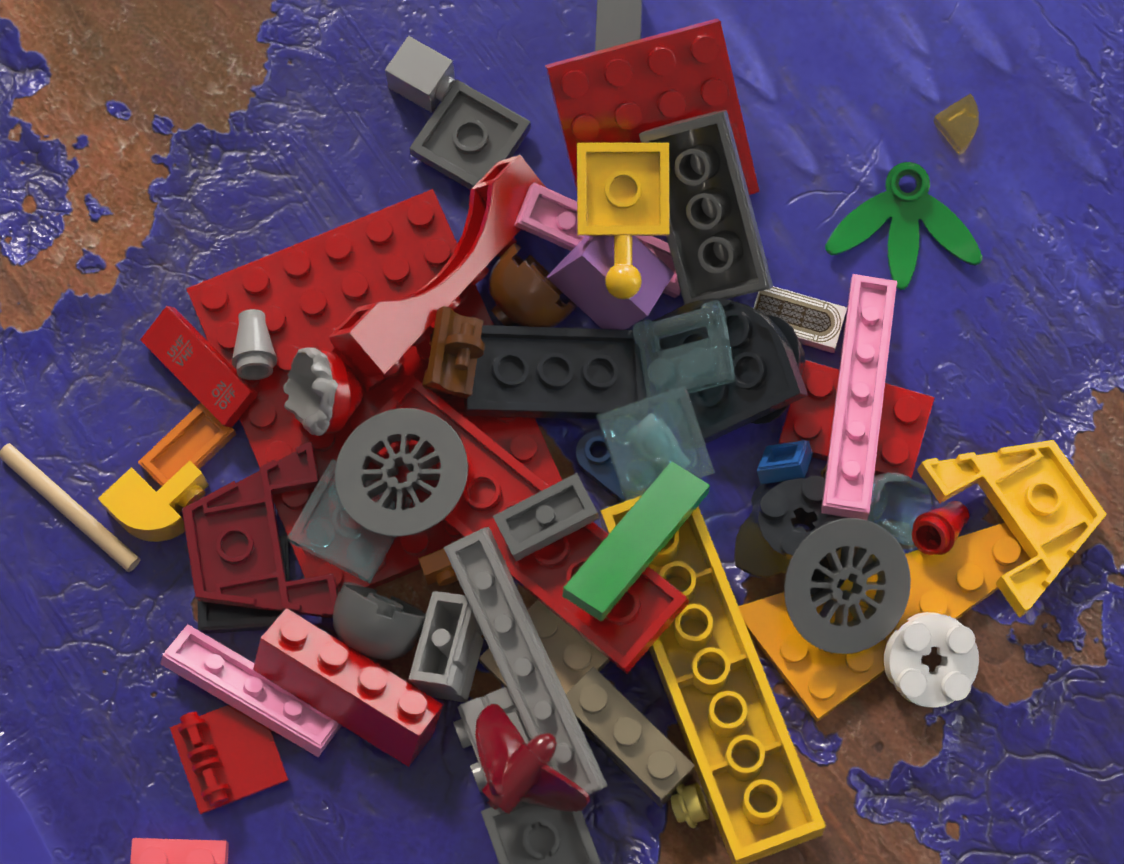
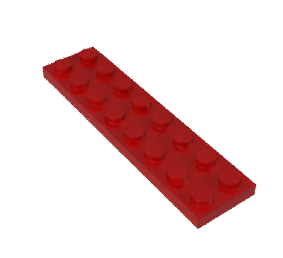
M412 375L377 414L401 408L423 410L446 421L460 437L468 461L467 481L458 503L442 521L462 538L484 527H489L513 580L627 674L689 604L688 598L649 566L602 622L562 597L564 586L609 535L595 522L515 561L493 516L550 486L433 391L425 389L422 386L423 383ZM401 441L391 444L395 454L400 452ZM410 441L409 453L412 452L418 441ZM386 447L377 453L383 459L390 457ZM431 447L427 448L421 458L433 453L434 450ZM439 462L427 469H440L441 463ZM373 463V464L376 465L379 469L382 468V467H380L379 465ZM406 465L398 467V475L393 477H396L399 483H404L407 481V474L413 471H409ZM423 480V482L435 488L439 480ZM416 490L420 503H423L430 497L429 494L422 490Z

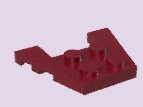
M312 442L302 444L295 448L296 451L278 461L274 459L261 466L258 472L237 483L233 481L182 508L195 597L198 601L283 612L287 608L295 614L333 619L335 601L338 596L336 579L333 573L286 581L273 500L274 494L320 486Z

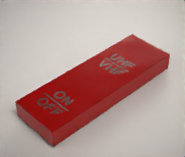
M166 306L140 339L223 426L232 428L259 394L245 379L237 375V370L174 307Z

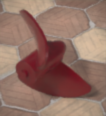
M498 704L488 705L479 713L476 720L475 736L480 762L487 780V784L483 787L482 791L490 799L487 803L494 810L500 808L507 814H510L520 802L566 812L584 810L590 800L589 794L563 774L551 768L549 764L557 746L554 735L543 733L534 737L526 744L515 725Z

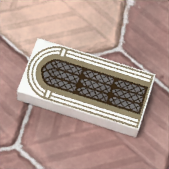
M774 286L771 289L759 291L753 307L764 315H772L784 319L793 327L800 344L831 353L835 351L847 312V307Z

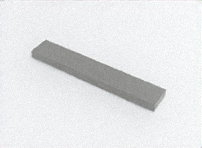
M484 527L445 546L446 554L531 740L543 733L554 735L557 746L549 762L551 768L573 781L588 794L606 787L607 783L490 528Z

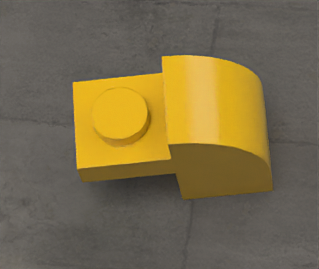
M189 461L156 492L131 467L98 500L105 510L128 533L141 540L160 542L173 539L185 532L184 521L179 513L182 511V508L205 496L204 490L209 484L203 473Z

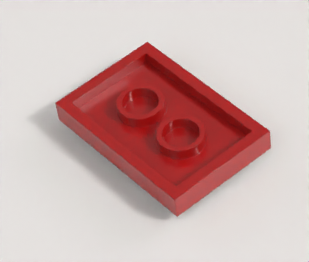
M805 360L802 379L808 396L790 404L778 444L809 441L813 453L812 457L828 462L839 369ZM885 383L874 476L905 485L910 484L935 397Z

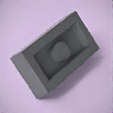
M577 473L493 516L515 561L600 519Z

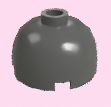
M345 582L335 601L332 615L333 627L341 642L375 663L377 659L393 661L401 658L416 646L426 617L424 611L392 595L391 599L376 594V589Z

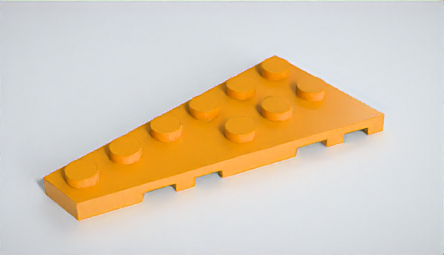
M1006 523L958 537L952 549L943 555H927L920 550L906 553L910 569L911 587L904 614L887 637L876 645L860 652L850 654L831 653L819 649L805 640L794 627L789 617L784 592L738 607L750 636L815 721L818 722L885 672L884 652L887 641L895 630H899L903 624L909 621L907 620L908 618L919 613L934 612L953 617L957 620L999 588L995 583L1002 575L1031 560ZM877 573L867 578L866 582H877ZM847 579L840 589L842 591H851L853 582ZM868 589L865 594L874 600L877 590ZM860 600L859 606L864 613L869 606ZM825 603L816 607V611L818 612V614L820 613ZM848 610L847 622L853 620V616L850 610ZM835 613L831 617L830 623L835 622Z

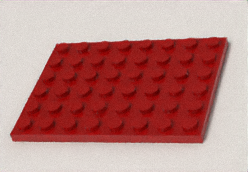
M433 189L186 288L208 342L231 365L239 325L238 315L250 309L260 310L265 313L266 325L277 357V363L273 367L272 375L260 380L245 379L259 394L242 414L240 421L259 467L274 459L278 461L295 452V448L302 444L312 442L320 486L274 494L273 500L304 577L311 578L333 573L336 579L338 594L345 582L356 583L374 589L421 569L419 558L441 550L445 546L462 539L458 533L442 520L425 531L407 536H386L369 531L356 523L345 511L338 498L335 485L337 459L351 433L363 422L375 416L412 375L423 383L424 372L428 369L431 346L429 345L430 336L422 343L411 346L402 355L405 359L404 363L394 373L389 375L390 378L383 384L370 391H366L363 384L359 381L363 391V399L351 417L346 421L344 427L337 433L320 436L312 435L295 418L294 413L284 407L289 395L284 392L283 387L289 379L288 373L291 370L293 358L299 349L312 347L332 352L334 347L330 342L329 336L357 307L377 302L398 301L420 290L432 280L451 258L457 242ZM476 284L470 287L467 286L459 295L462 300L453 311L462 316L483 320V325H493ZM435 321L431 324L432 328L435 326ZM434 392L550 487L562 481L535 418L465 416L463 398L449 393L442 395ZM371 462L367 470L379 468ZM367 480L365 485L368 487L379 480ZM384 492L372 497L371 500L375 503L378 502ZM410 494L406 496L405 510L415 507ZM397 495L387 509H396Z

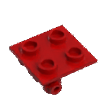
M230 705L200 716L198 712L187 713L180 717V724L169 727L200 815L289 781L271 730Z

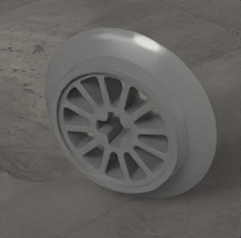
M401 408L388 410L363 422L345 441L335 468V485L338 498L348 515L356 523L369 531L386 536L416 534L439 523L458 503L467 481V455L456 431L440 417L419 409ZM401 441L400 452L395 454L391 444ZM410 441H418L412 452L409 453ZM384 447H386L390 455L388 459H383L377 455ZM431 447L434 450L433 453L421 458L427 448ZM371 462L382 467L381 469L367 470ZM439 462L441 463L440 469H427ZM406 465L408 470L413 472L407 474L406 482L399 483L397 478L393 476L398 475V467ZM367 480H379L368 487L365 485ZM423 480H439V483L434 488L423 482ZM420 489L429 494L430 497L423 503H420L416 490ZM384 492L378 502L375 503L371 500L372 497ZM410 494L415 507L405 510L406 496ZM397 495L396 509H387Z
M856 518L829 522L807 536L797 548L790 561L784 587L785 603L789 617L802 637L819 649L838 654H850L866 650L887 637L904 614L911 587L909 564L898 541L891 533L878 524ZM858 546L859 550L853 558L854 547ZM841 547L840 561L835 552L836 548ZM824 556L828 560L831 567L830 570L819 563ZM870 556L872 558V563L863 567ZM815 569L825 576L824 580H811ZM877 573V582H866L867 578ZM839 579H848L850 582H853L851 591H842L837 588ZM812 587L824 588L821 592L811 597L810 589ZM868 589L877 590L874 600L866 596L865 592ZM860 600L869 606L864 613L859 606ZM825 603L820 613L818 614V612L816 611V607ZM848 610H850L853 616V620L847 622ZM835 613V622L830 623V619Z

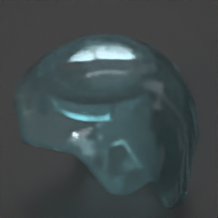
M888 472L886 474H879L873 480L870 513L867 521L876 523L886 529L899 544L913 546L912 530L914 521L919 515L933 510V493L928 486L902 473Z

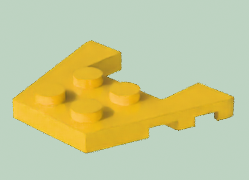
M1054 440L1000 448L998 452L976 455L975 452L959 454L955 459L938 461V458L927 459L917 468V472L939 503L978 484L1031 560L1002 575L995 583L1019 618L1025 615L1044 590L1106 516V512Z

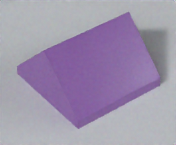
M585 236L547 278L602 329L626 330L649 315L673 277L674 272L636 236H632V264L640 272L642 278L641 288L635 296L629 299L615 298L608 292L605 285L606 274L614 266V236Z

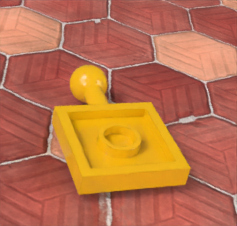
M577 143V236H614V266L606 274L605 285L608 292L615 298L629 299L635 296L641 288L642 278L640 272L632 264V236H669V143Z

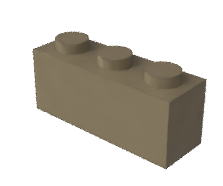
M594 667L566 693L582 731L660 808L671 799L672 795L678 792L677 787L680 784L685 785L694 775L695 765Z

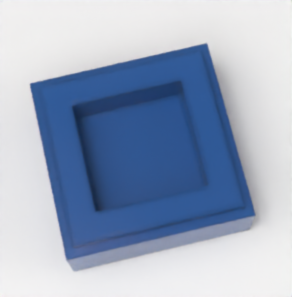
M804 440L766 446L757 469L761 484L805 478L813 456L809 441Z

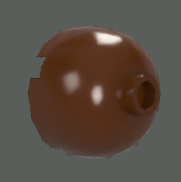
M514 243L501 255L490 273L489 292L496 303L491 311L505 326L517 324L518 326L555 327L565 320L577 306L571 300L565 304L560 297L563 292L547 278L550 272L531 254L525 260L518 256L516 253L522 247Z

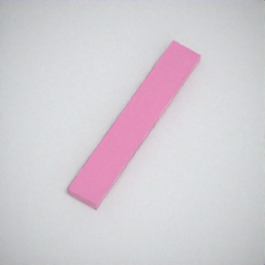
M857 274L852 275L821 513L868 520L897 281Z

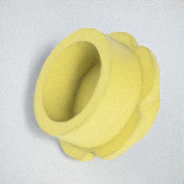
M698 783L687 786L680 784L677 787L678 794L671 796L674 814L679 823L686 821L689 827L696 828L697 822L709 819L705 796Z

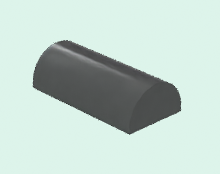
M727 110L684 119L640 133L641 143H669V236L666 237L684 305L702 299H728L771 289L773 283Z

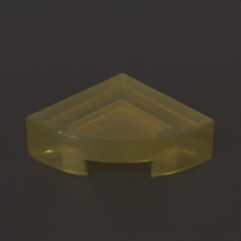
M971 93L935 115L933 121L958 155L962 154L970 146L979 123L978 107Z

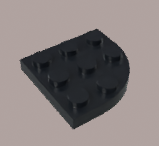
M702 299L683 305L643 325L685 449L694 450L808 396L795 356L785 335L769 317L750 306L727 299Z

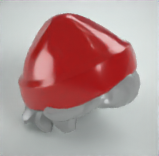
M312 347L298 350L293 358L291 370L288 373L289 379L283 387L284 392L289 395L284 407L294 413L295 418L312 435L320 436L337 433L344 427L346 421L351 417L363 399L360 383L353 370L343 362L338 354Z

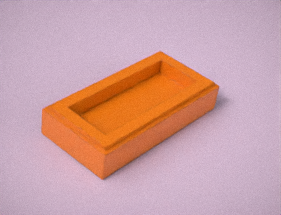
M199 403L138 463L162 487L189 461L200 470L236 435V432L233 428L223 426L202 403Z

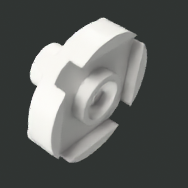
M924 612L908 618V622L892 633L885 647L884 668L890 683L894 684L897 691L906 700L924 707H942L967 697L970 693L971 685L976 678L979 666V652L972 630L962 625L955 618L940 613ZM931 647H937V654L942 657L941 664L936 666L935 671L929 672V666L921 663L922 655H929Z

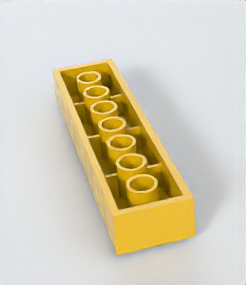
M641 496L600 510L602 529L610 534ZM697 507L649 564L651 569L684 594L689 601V604L654 642L649 651L692 762L695 765V770L731 863L747 864L822 836L826 826L700 509Z

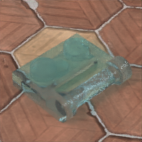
M718 300L703 303L699 310L655 322L646 319L634 324L633 334L640 348L647 400L659 402L736 381L726 315L722 304ZM706 326L709 338L660 351L659 339Z

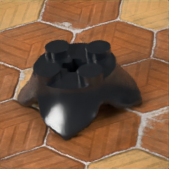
M810 476L806 479L798 478L761 484L754 491L750 503L753 510L741 525L736 536L735 566L757 577L768 578L779 573H787L795 551L807 536L829 522L846 519L847 517L821 513L825 479L820 476ZM794 524H804L810 528V531L806 532L802 526L794 528ZM841 547L836 548L835 550L839 558V561L841 555ZM824 556L819 563L830 570L831 567L826 556ZM815 569L811 580H824L825 576ZM839 579L837 588L840 589L846 580ZM812 587L810 589L811 596L821 592L824 588Z

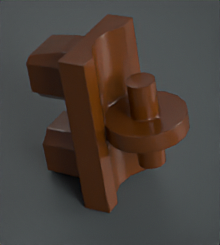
M446 306L437 310L435 326L429 340L431 351L428 369L424 372L422 384L425 389L442 395L449 393L463 399L472 396L477 358L482 357L485 350V343L480 339L483 320L459 315Z

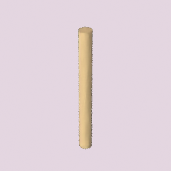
M9 443L0 450V459L121 567L127 572L135 569L140 562V558L12 444Z

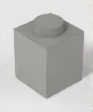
M410 36L407 37L385 69L389 89L431 113L438 103L442 102L456 81L453 61Z

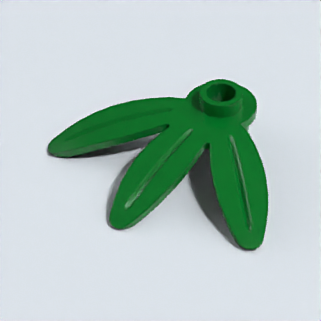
M903 162L894 166L886 177V191L870 198L850 212L837 225L825 244V249L830 255L846 252L871 237L891 217L887 243L888 266L891 278L897 281L896 288L899 290H904L908 287L916 268L919 251L918 220L922 221L929 233L946 251L961 261L975 266L980 264L983 259L974 237L964 223L943 203L928 194L930 189L929 176L923 167L913 162ZM903 177L912 178L915 181V190L910 193L903 192L899 187L900 179Z

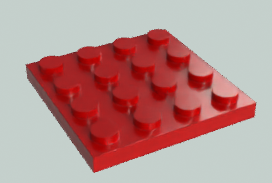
M713 19L545 65L576 192L577 143H641L639 134L642 132L722 110H727L749 195L760 192L723 29L719 19Z

